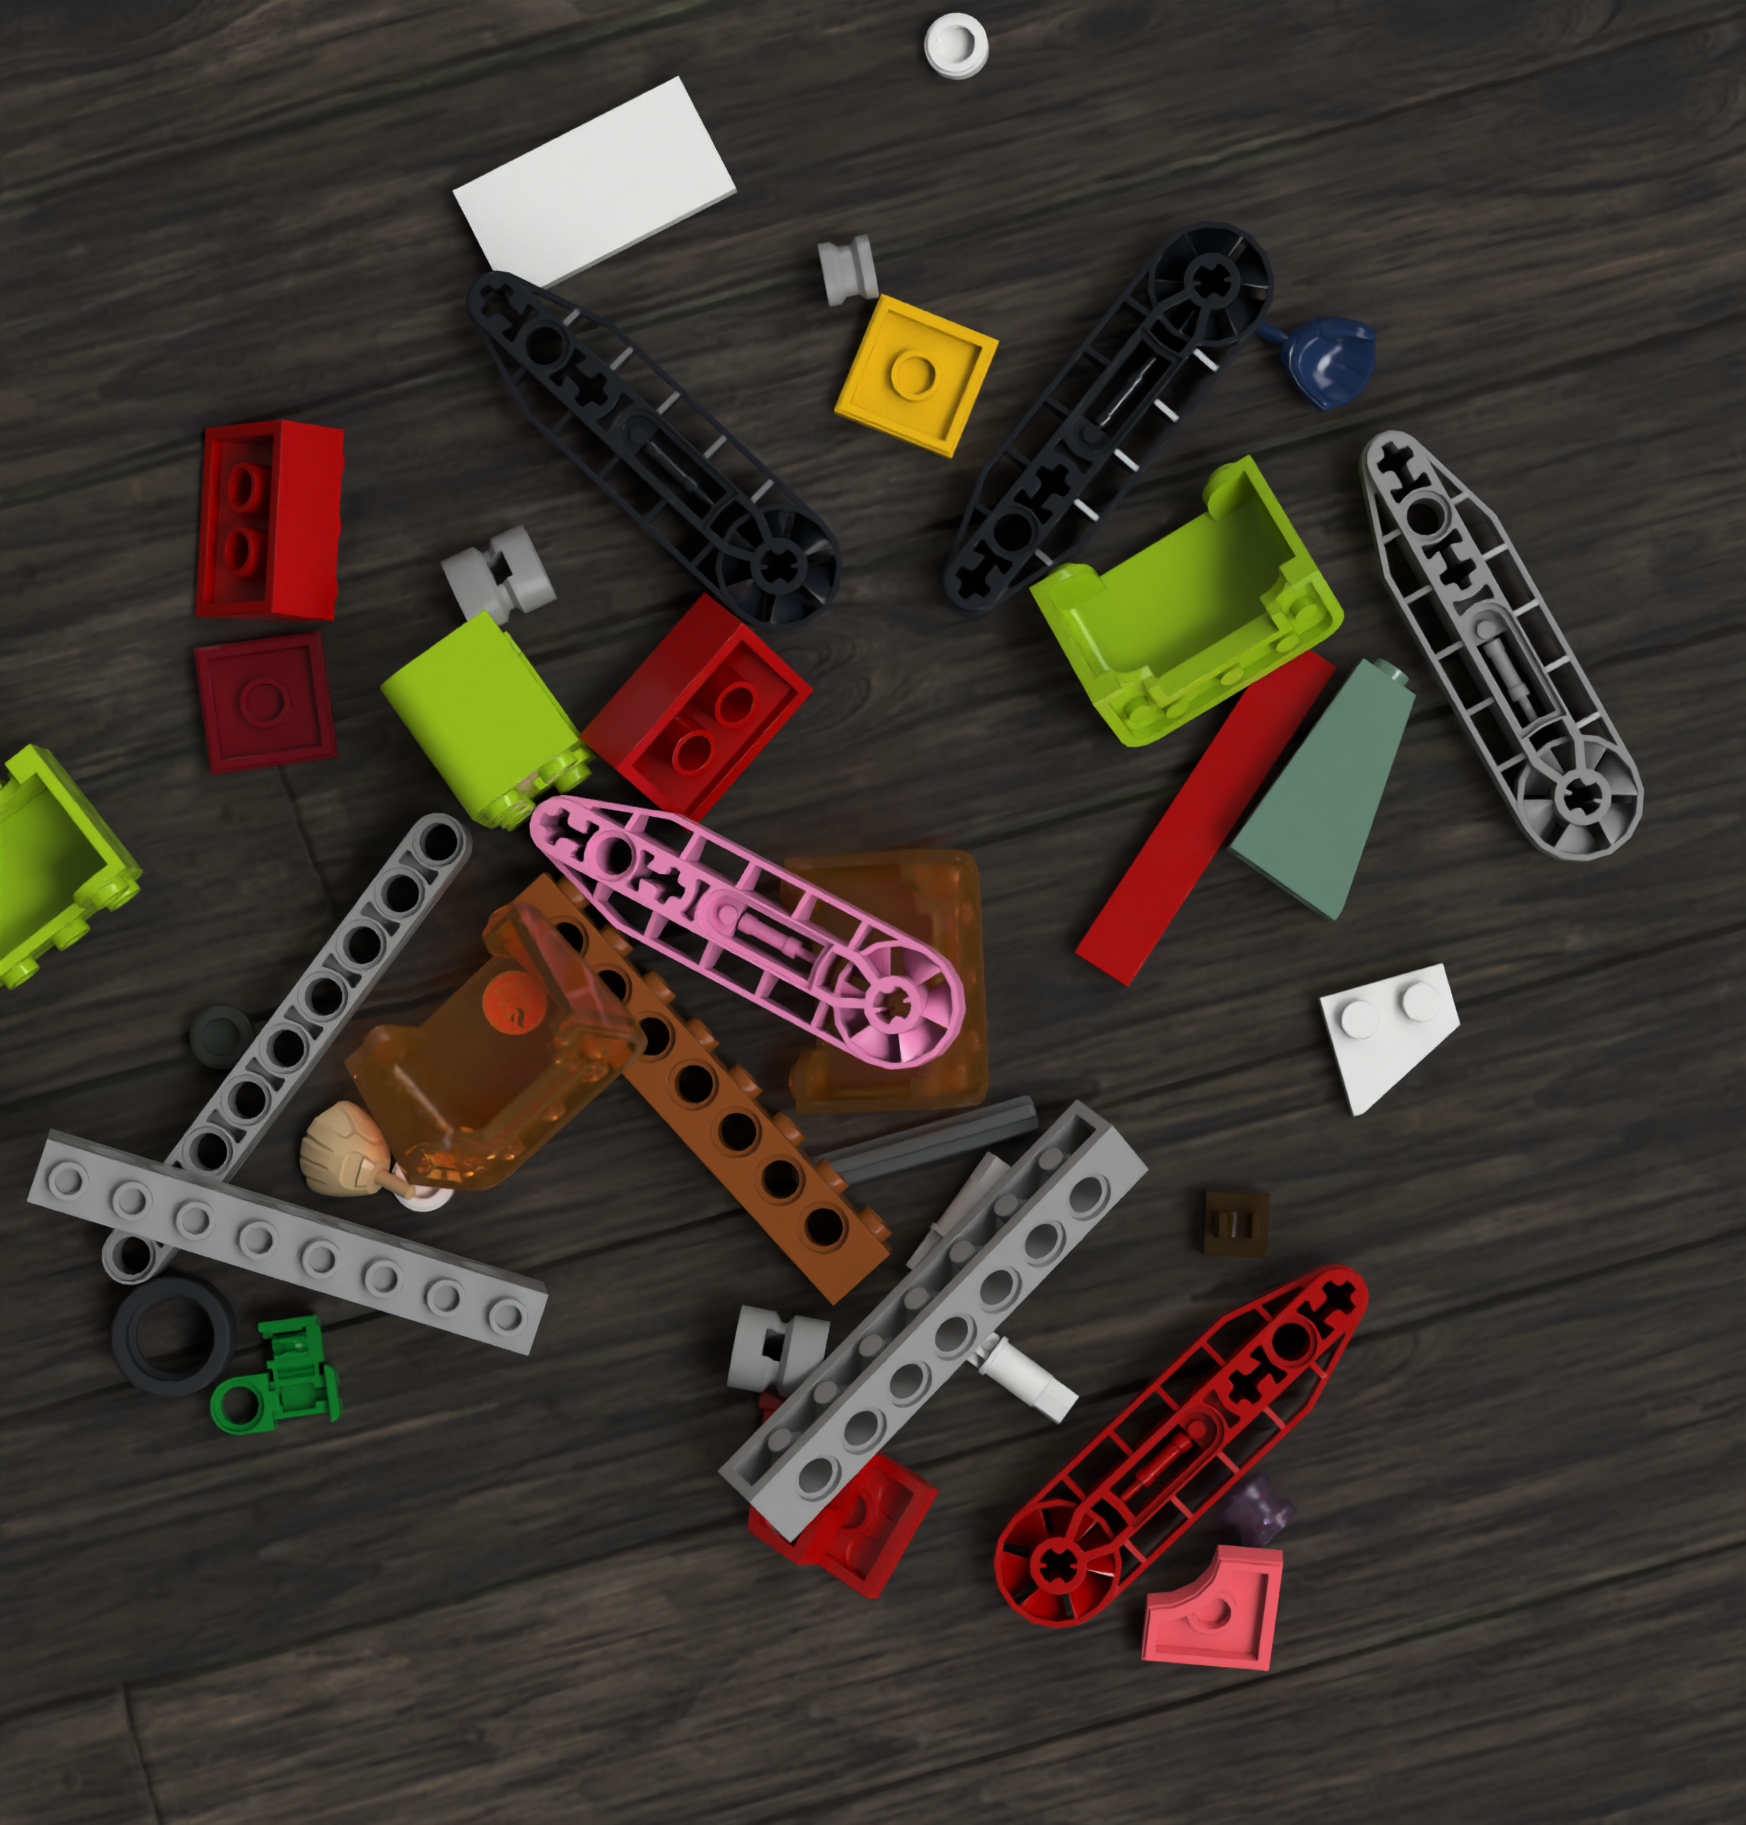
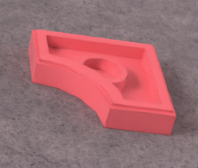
M1218 1545L1211 1565L1194 1582L1172 1592L1148 1593L1141 1640V1660L1269 1671L1283 1568L1282 1550Z

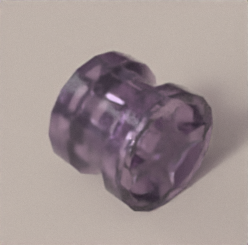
M1259 1471L1240 1485L1224 1501L1215 1515L1224 1524L1234 1525L1242 1533V1543L1246 1547L1261 1548L1284 1528L1295 1515L1297 1508L1289 1499H1279L1271 1491V1480L1262 1471Z

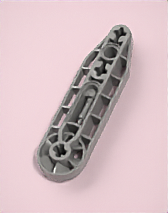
M1394 430L1377 434L1365 445L1359 457L1358 471L1380 580L1520 831L1537 850L1556 860L1586 862L1612 854L1631 838L1642 817L1644 788L1638 769L1502 524L1491 509L1413 436L1403 431ZM1383 450L1390 457H1396L1401 454L1405 459L1406 464L1399 470V476L1406 489L1415 480L1422 487L1411 491L1399 503H1396L1392 496L1396 495L1403 488L1400 480L1393 471H1387L1382 474L1377 466L1384 458ZM1439 478L1458 496L1450 499ZM1463 501L1488 524L1499 546L1481 555L1455 506ZM1425 504L1434 510L1438 518V528L1434 534L1428 536L1420 535L1410 528L1407 521V511L1410 506ZM1377 508L1391 533L1384 537L1382 536ZM1446 536L1450 537L1453 544H1450L1442 551L1445 559L1452 568L1463 565L1468 574L1460 581L1463 590H1460L1456 583H1450L1445 586L1441 582L1439 576L1447 567L1439 551L1430 559H1427L1423 552L1432 549ZM1393 540H1396L1422 589L1406 598H1403L1389 571L1384 545ZM1502 552L1531 601L1512 611L1486 564V561ZM1425 595L1453 645L1437 654H1434L1408 607V604ZM1532 608L1536 610L1562 657L1546 667L1541 663L1516 618ZM1504 634L1548 713L1547 715L1538 718L1526 696L1530 694L1524 682L1522 683L1504 650L1505 647L1500 638L1494 639L1496 635ZM1486 642L1483 649L1488 658L1490 657L1509 690L1507 692L1512 701L1518 700L1530 721L1523 728H1521L1476 646ZM1456 650L1484 698V701L1468 710L1464 708L1438 661ZM1564 663L1592 711V714L1576 723L1548 675V672ZM1486 706L1489 707L1515 754L1514 757L1498 766L1469 717ZM1597 720L1608 741L1599 736L1582 735L1579 729ZM1552 724L1560 738L1544 743L1535 751L1528 737L1542 727ZM1607 752L1596 771H1594L1603 753ZM1519 762L1522 767L1514 781L1512 794L1501 771ZM1569 783L1575 789L1587 787L1590 791L1592 800L1584 802V805L1589 807L1586 814L1581 808L1569 810L1566 806L1564 797L1572 794L1571 791L1566 789ZM1524 795L1545 796V800H1524ZM1612 795H1632V803H1611ZM1598 822L1609 845L1601 850L1586 825ZM1556 824L1566 827L1554 847L1546 843Z

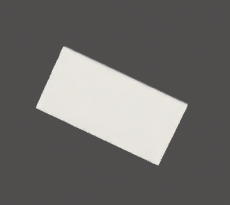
M679 76L453 190V193L493 271L510 272L546 290L737 193V190ZM510 290L505 294L508 300L513 294Z

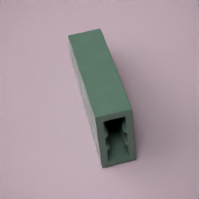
M1364 658L1356 663L1225 848V850L1328 923L1335 921L1343 911L1416 697L1413 692L1404 687L1409 678L1382 658H1377L1374 664Z

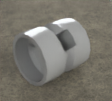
M523 524L490 538L489 549L483 553L471 547L441 561L448 582L467 621L486 609L497 625L501 626L509 622L510 610L517 608L526 614L557 599L549 577ZM513 574L499 585L496 577Z
M742 1305L727 1386L762 1393L769 1385H774L777 1387L781 1397L789 1398L823 1363L830 1321L795 1315L789 1323L781 1322L777 1311ZM764 1347H783L780 1362L763 1356Z

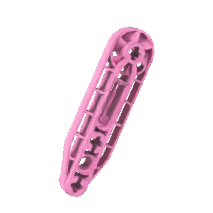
M569 795L552 796L539 804L532 813L529 826L530 835L535 845L616 929L864 1062L889 1070L923 1066L944 1054L959 1035L966 1011L963 983L952 963L932 946L686 816ZM601 808L634 814L626 823L601 810ZM649 816L670 819L694 832L683 852L644 832ZM561 817H568L567 823L570 827L584 834H593L589 841L577 838H564L566 831L558 826L559 819ZM623 839L632 850V860L627 870L619 874L611 864L610 853L615 843ZM707 839L750 861L738 882L699 861ZM762 868L806 891L795 911L754 891ZM653 871L664 875H679L678 883L685 887L684 895L673 896L674 889L672 886L659 879H648ZM580 872L597 880L596 888ZM614 890L653 910L645 931L628 923L608 902ZM818 898L862 921L851 941L809 920ZM750 906L825 947L818 956L802 948L803 942L775 930L760 922L753 915L745 913V911ZM669 919L708 940L700 961L658 939ZM874 927L897 939L876 942L865 948ZM736 929L770 944L792 959L799 956L814 964L810 975L734 935ZM902 947L905 975L891 976V948ZM723 949L764 970L756 991L713 968ZM844 957L850 961L839 974L836 987L830 985L836 966ZM942 971L946 979L930 990L925 981ZM853 975L870 983L871 986L866 992L850 984ZM779 978L820 1000L812 1021L768 998ZM906 991L909 997L903 999V1002H911L909 1015L895 1016L893 1018L890 1012L896 1007L888 1006L889 995ZM833 1010L835 1025L841 1036L824 1028ZM929 1020L947 1028V1031L937 1026L936 1024L930 1022ZM870 1023V1025H868L866 1028H864L863 1030H861V1031L858 1032L857 1034L854 1033L855 1031H857V1030L860 1029L861 1027H863V1026H865L866 1024Z

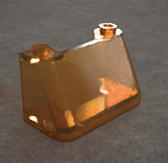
M921 848L784 858L786 870L932 946L952 963L963 983L966 1006L960 1033L944 1054L919 1067L893 1070L866 1063L816 1036L817 1049H809L802 1052L797 1063L792 1066L790 1071L789 1085L791 1094L796 1102V1115L935 1110L981 1104L986 1097L989 1085L980 880L978 868L971 853L966 850ZM782 879L780 885L782 902L786 908L795 911L806 891ZM820 898L817 899L809 920L849 941L852 940L862 922ZM874 927L865 948L876 942L897 939ZM812 940V953L819 956L825 946ZM902 947L891 948V976L905 975ZM842 957L836 966L830 983L831 986L836 987L839 974L850 960ZM941 971L925 981V983L931 990L946 978ZM853 975L850 983L864 992L871 986L869 982ZM906 991L889 995L888 1006L896 1007L890 1012L893 1018L895 1016L909 1015L911 1002H903V999L909 997ZM814 997V998H815V1012H816L817 1007H818V1005H819V1003H820V1000H819L818 998ZM833 1010L824 1028L841 1036L835 1025ZM929 1020L930 1022L936 1024L937 1026L947 1031V1028ZM868 1023V1024H866L865 1026L861 1027L860 1029H858V1030L855 1031L854 1033L857 1034L858 1032H860L861 1030H863L864 1028H866L868 1025H870V1023Z
M512 901L508 905L496 910L490 916L488 925L483 931L482 940L488 952L494 956L419 1028L396 1026L391 1023L380 1025L371 1030L364 1037L363 1044L344 1061L409 1185L472 1192L485 1190L501 1183L523 1165L646 1050L648 1040L636 1017L539 908L533 905Z

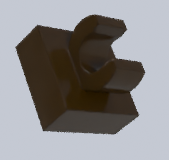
M1204 1190L1202 1254L1267 1258L1270 1194Z

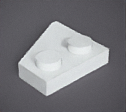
M1443 963L1317 998L1351 1116L1365 1113L1460 1025Z

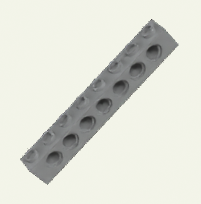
M1076 1100L718 1472L791 1543L1149 1169L1113 1125L1079 1100Z
M51 1128L27 1202L527 1356L529 1355L549 1296L543 1281Z

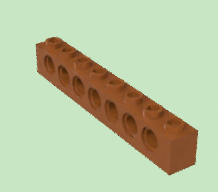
M550 872L542 873L487 925L834 1306L891 1254L893 1248L886 1241L893 1233L891 1229L870 1206L866 1205L859 1211L842 1193L850 1186L840 1173L837 1174L830 1166L831 1163L825 1157L817 1164L810 1159L809 1155L799 1146L806 1139L800 1128L782 1110L772 1116L756 1098L763 1092V1089L752 1075L738 1062L730 1069L713 1051L720 1044V1041L712 1031L695 1015L689 1021H686L670 1004L677 997L671 986L653 968L643 974L627 955L634 950V947L622 932L616 929L609 921L600 927L584 909L590 901L565 875L558 880ZM565 922L575 925L583 936L582 950L571 960L559 957L551 945L553 931ZM605 970L617 972L626 983V995L623 1001L615 1007L603 1005L598 1001L594 993V982L597 976ZM648 1017L661 1020L669 1030L670 1039L668 1046L659 1054L646 1052L637 1041V1028ZM689 1065H698L705 1068L712 1077V1092L705 1100H691L680 1089V1075ZM743 1113L752 1119L756 1127V1137L752 1145L746 1148H736L727 1143L722 1134V1124L727 1115ZM778 1160L787 1161L797 1169L800 1181L795 1192L789 1195H779L768 1188L765 1182V1170L771 1162ZM819 1208H828L835 1211L843 1223L842 1235L832 1242L816 1240L810 1234L807 1225L811 1212Z

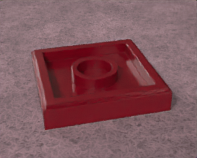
M316 631L194 649L211 775L217 776L340 758L322 632Z

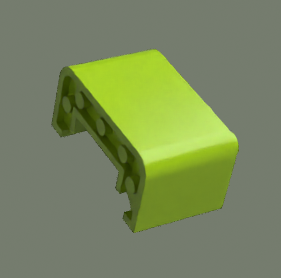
M486 609L405 665L380 686V691L471 819L490 829L500 825L502 829L506 828L508 832L515 830L531 819L532 813L538 807L535 804L536 800L553 788H556L560 795H563L592 774L587 764L597 758V756L578 737L580 732L507 631L502 632Z
M29 744L4 763L10 771L7 774L10 781L6 782L0 779V987L5 985L9 991L23 984L40 969L35 960L55 945L59 951H63L81 939L91 929L86 920L97 911L107 907L112 912L132 899L141 890L136 880L143 873L138 863L50 750L33 744Z

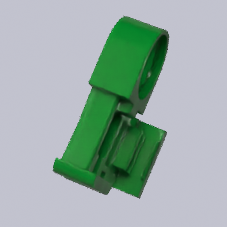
M319 1313L259 1322L258 1329L259 1333H263V1339L271 1338L274 1360H268L266 1363L267 1369H272L274 1380H272L271 1371L237 1375L222 1382L215 1389L210 1400V1412L215 1424L221 1430L233 1435L274 1431L279 1428L278 1419L330 1412L331 1422L339 1419L343 1415L344 1408L342 1397L338 1395L337 1385L340 1382L338 1368L333 1363H326L324 1365L325 1373H320L319 1362L326 1361ZM304 1326H305V1329H306V1331H303V1332H295V1333L274 1335V1334H276V1333H283V1332L303 1330L302 1327H304ZM233 1387H246L256 1395L259 1408L257 1415L252 1421L238 1423L231 1420L225 1413L223 1406L224 1398ZM279 1393L281 1394L282 1405L280 1404Z

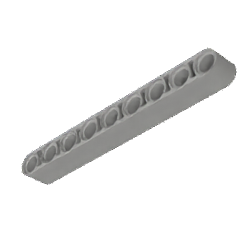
M432 813L422 817L414 824L164 1161V1164L221 1182L229 1183L468 861L472 852L473 840L469 829L462 821L445 813ZM440 825L450 826L457 836V848L448 859L435 861L427 854L425 839L433 828ZM409 876L417 883L419 899L412 909L406 912H397L388 902L387 891L395 879ZM369 927L378 934L381 941V950L372 962L361 964L351 955L349 950L350 940L356 931ZM329 978L340 986L343 995L339 1009L333 1014L325 1016L314 1008L311 998L315 985L321 980ZM287 1030L296 1032L302 1038L304 1044V1054L301 1060L291 1067L281 1064L274 1054L276 1038ZM249 1081L258 1084L263 1089L266 1097L263 1111L255 1118L243 1115L236 1105L238 1089ZM209 1133L220 1136L227 1147V1158L218 1169L206 1167L198 1156V1145L201 1139ZM114 1229L102 1248V1263L105 1271L113 1280L122 1284L135 1285L156 1278L165 1270L180 1249ZM130 1237L142 1239L149 1247L151 1253L150 1262L142 1272L129 1269L123 1261L122 1247Z

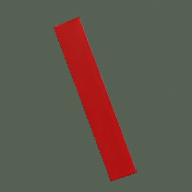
M1309 649L1246 688L1075 949V954L1125 987L1130 985L1337 668L1336 666Z

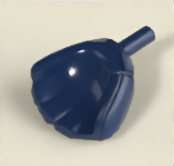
M1320 317L1318 320L1313 319L1298 326L1290 335L1263 320L1259 329L1255 332L1256 335L1282 348L1280 362L1286 374L1305 400L1319 411L1324 412L1333 407H1343L1349 404L1367 387V381L1372 377L1376 364V332L1371 326L1361 321L1341 317Z

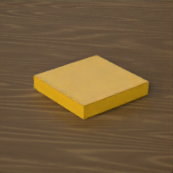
M881 293L835 406L834 414L951 461L999 345V340Z

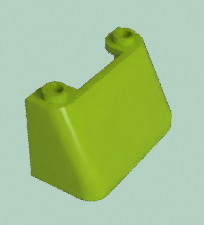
M1250 454L1236 463H1228L1219 467L1211 474L1208 484L1202 493L1203 502L1208 509L1207 512L1101 576H1098L1096 571L1087 564L1064 563L1053 568L1043 580L1029 588L1092 704L1120 741L1128 747H1140L1159 740L1331 636L1343 622L1344 611Z

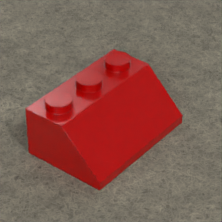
M288 420L206 428L195 617L287 623L334 621L335 601L338 594L336 580L338 539L341 533V478L345 466L343 454L344 430Z
M704 592L578 737L662 811L682 814L698 823L814 690L742 621ZM680 825L686 832H691V830Z

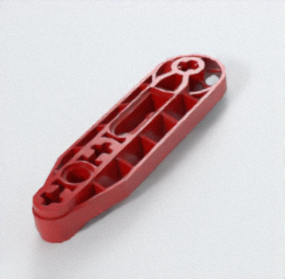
M1338 1263L1320 1265L1220 1314L1012 1513L998 1533L993 1563L998 1588L1011 1609L1031 1623L1057 1629L1080 1625L1103 1611L1313 1409L1367 1309L1368 1289L1361 1275L1352 1268ZM1330 1281L1340 1286L1347 1282L1349 1286L1345 1289L1343 1295L1349 1303L1342 1310L1330 1305L1317 1316L1318 1319L1327 1324V1327L1321 1333H1319L1312 1321L1296 1311L1305 1302L1307 1308L1315 1312L1327 1298L1322 1290L1325 1283ZM1295 1289L1270 1314L1261 1306ZM1255 1309L1263 1320L1222 1359L1206 1341L1226 1322ZM1286 1323L1300 1324L1306 1338L1301 1351L1291 1357L1277 1355L1272 1345L1273 1334L1278 1327ZM1338 1339L1325 1365L1321 1369L1314 1361ZM1202 1346L1217 1364L1176 1403L1160 1385ZM1259 1346L1265 1358L1280 1368L1281 1371L1273 1378L1270 1372L1263 1368L1251 1381L1253 1387L1257 1390L1252 1397L1247 1399L1243 1394L1239 1393L1231 1399L1228 1394L1234 1386L1228 1379L1229 1376L1236 1370L1245 1376L1250 1374L1260 1364L1256 1358L1250 1355ZM1310 1367L1318 1377L1304 1403L1283 1422L1268 1405L1301 1373ZM1156 1391L1171 1408L1130 1447L1114 1429ZM1264 1411L1278 1428L1239 1466H1236L1222 1449ZM1177 1424L1186 1431L1184 1434L1179 1431L1145 1467L1143 1466L1134 1475L1137 1479L1120 1496L1111 1489ZM1109 1435L1125 1453L1084 1491L1068 1473ZM1193 1439L1200 1448L1132 1512L1126 1502L1143 1486L1148 1489L1169 1465L1194 1445L1191 1442ZM1217 1455L1232 1472L1191 1511L1178 1498L1176 1493ZM1061 1480L1078 1496L1077 1499L1061 1496L1043 1498ZM1101 1498L1113 1506L1124 1519L1113 1530L1103 1515L1091 1508ZM1171 1500L1185 1517L1144 1555L1129 1538ZM1044 1508L1048 1509L1052 1530L1049 1531L1046 1530L1041 1510ZM1096 1522L1099 1523L1083 1539H1081L1096 1524ZM1004 1542L1029 1548L1028 1557L1025 1558L1003 1551ZM1124 1545L1139 1561L1119 1580L1122 1569L1119 1548ZM1050 1548L1057 1554L1063 1553L1066 1549L1070 1550L1074 1556H1069L1067 1559L1072 1569L1065 1575L1056 1569L1047 1575L1041 1570V1568L1047 1567L1043 1554ZM1087 1570L1093 1571V1572H1097V1573H1100V1574H1104V1575H1108V1576H1111V1578L1109 1579V1578H1106V1577H1102V1576H1099V1575H1096V1574L1087 1572ZM1033 1579L1038 1588L1020 1604L1014 1597ZM1067 1593L1069 1594L1073 1615L1068 1616L1062 1594Z

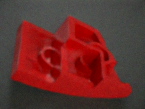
M765 1389L759 1398V1408L764 1411L762 1425L788 1398L781 1397L780 1394L769 1389ZM879 1450L791 1543L751 1504L748 1531L795 1564L819 1565L865 1598L878 1599L940 1489Z

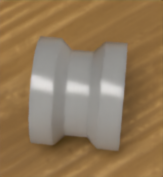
M867 234L854 237L848 245L837 247L831 242L817 244L829 307L842 305L847 297L860 295L866 300L879 298L876 273Z

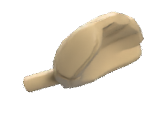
M339 1101L315 1117L306 1131L307 1135L302 1139L301 1157L299 1160L301 1171L306 1176L309 1189L321 1195L356 1197L376 1193L381 1187H384L406 1200L413 1198L416 1187L389 1172L391 1159L389 1143L386 1141L387 1137L380 1125L362 1107L350 1101Z

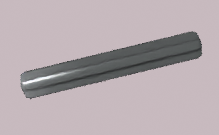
M1024 1095L810 1157V1159L817 1164L825 1157L831 1163L830 1166L837 1174L840 1173L849 1185L1035 1132L1039 1129V1120L1030 1096ZM791 1165V1173L797 1190L800 1181L799 1173Z

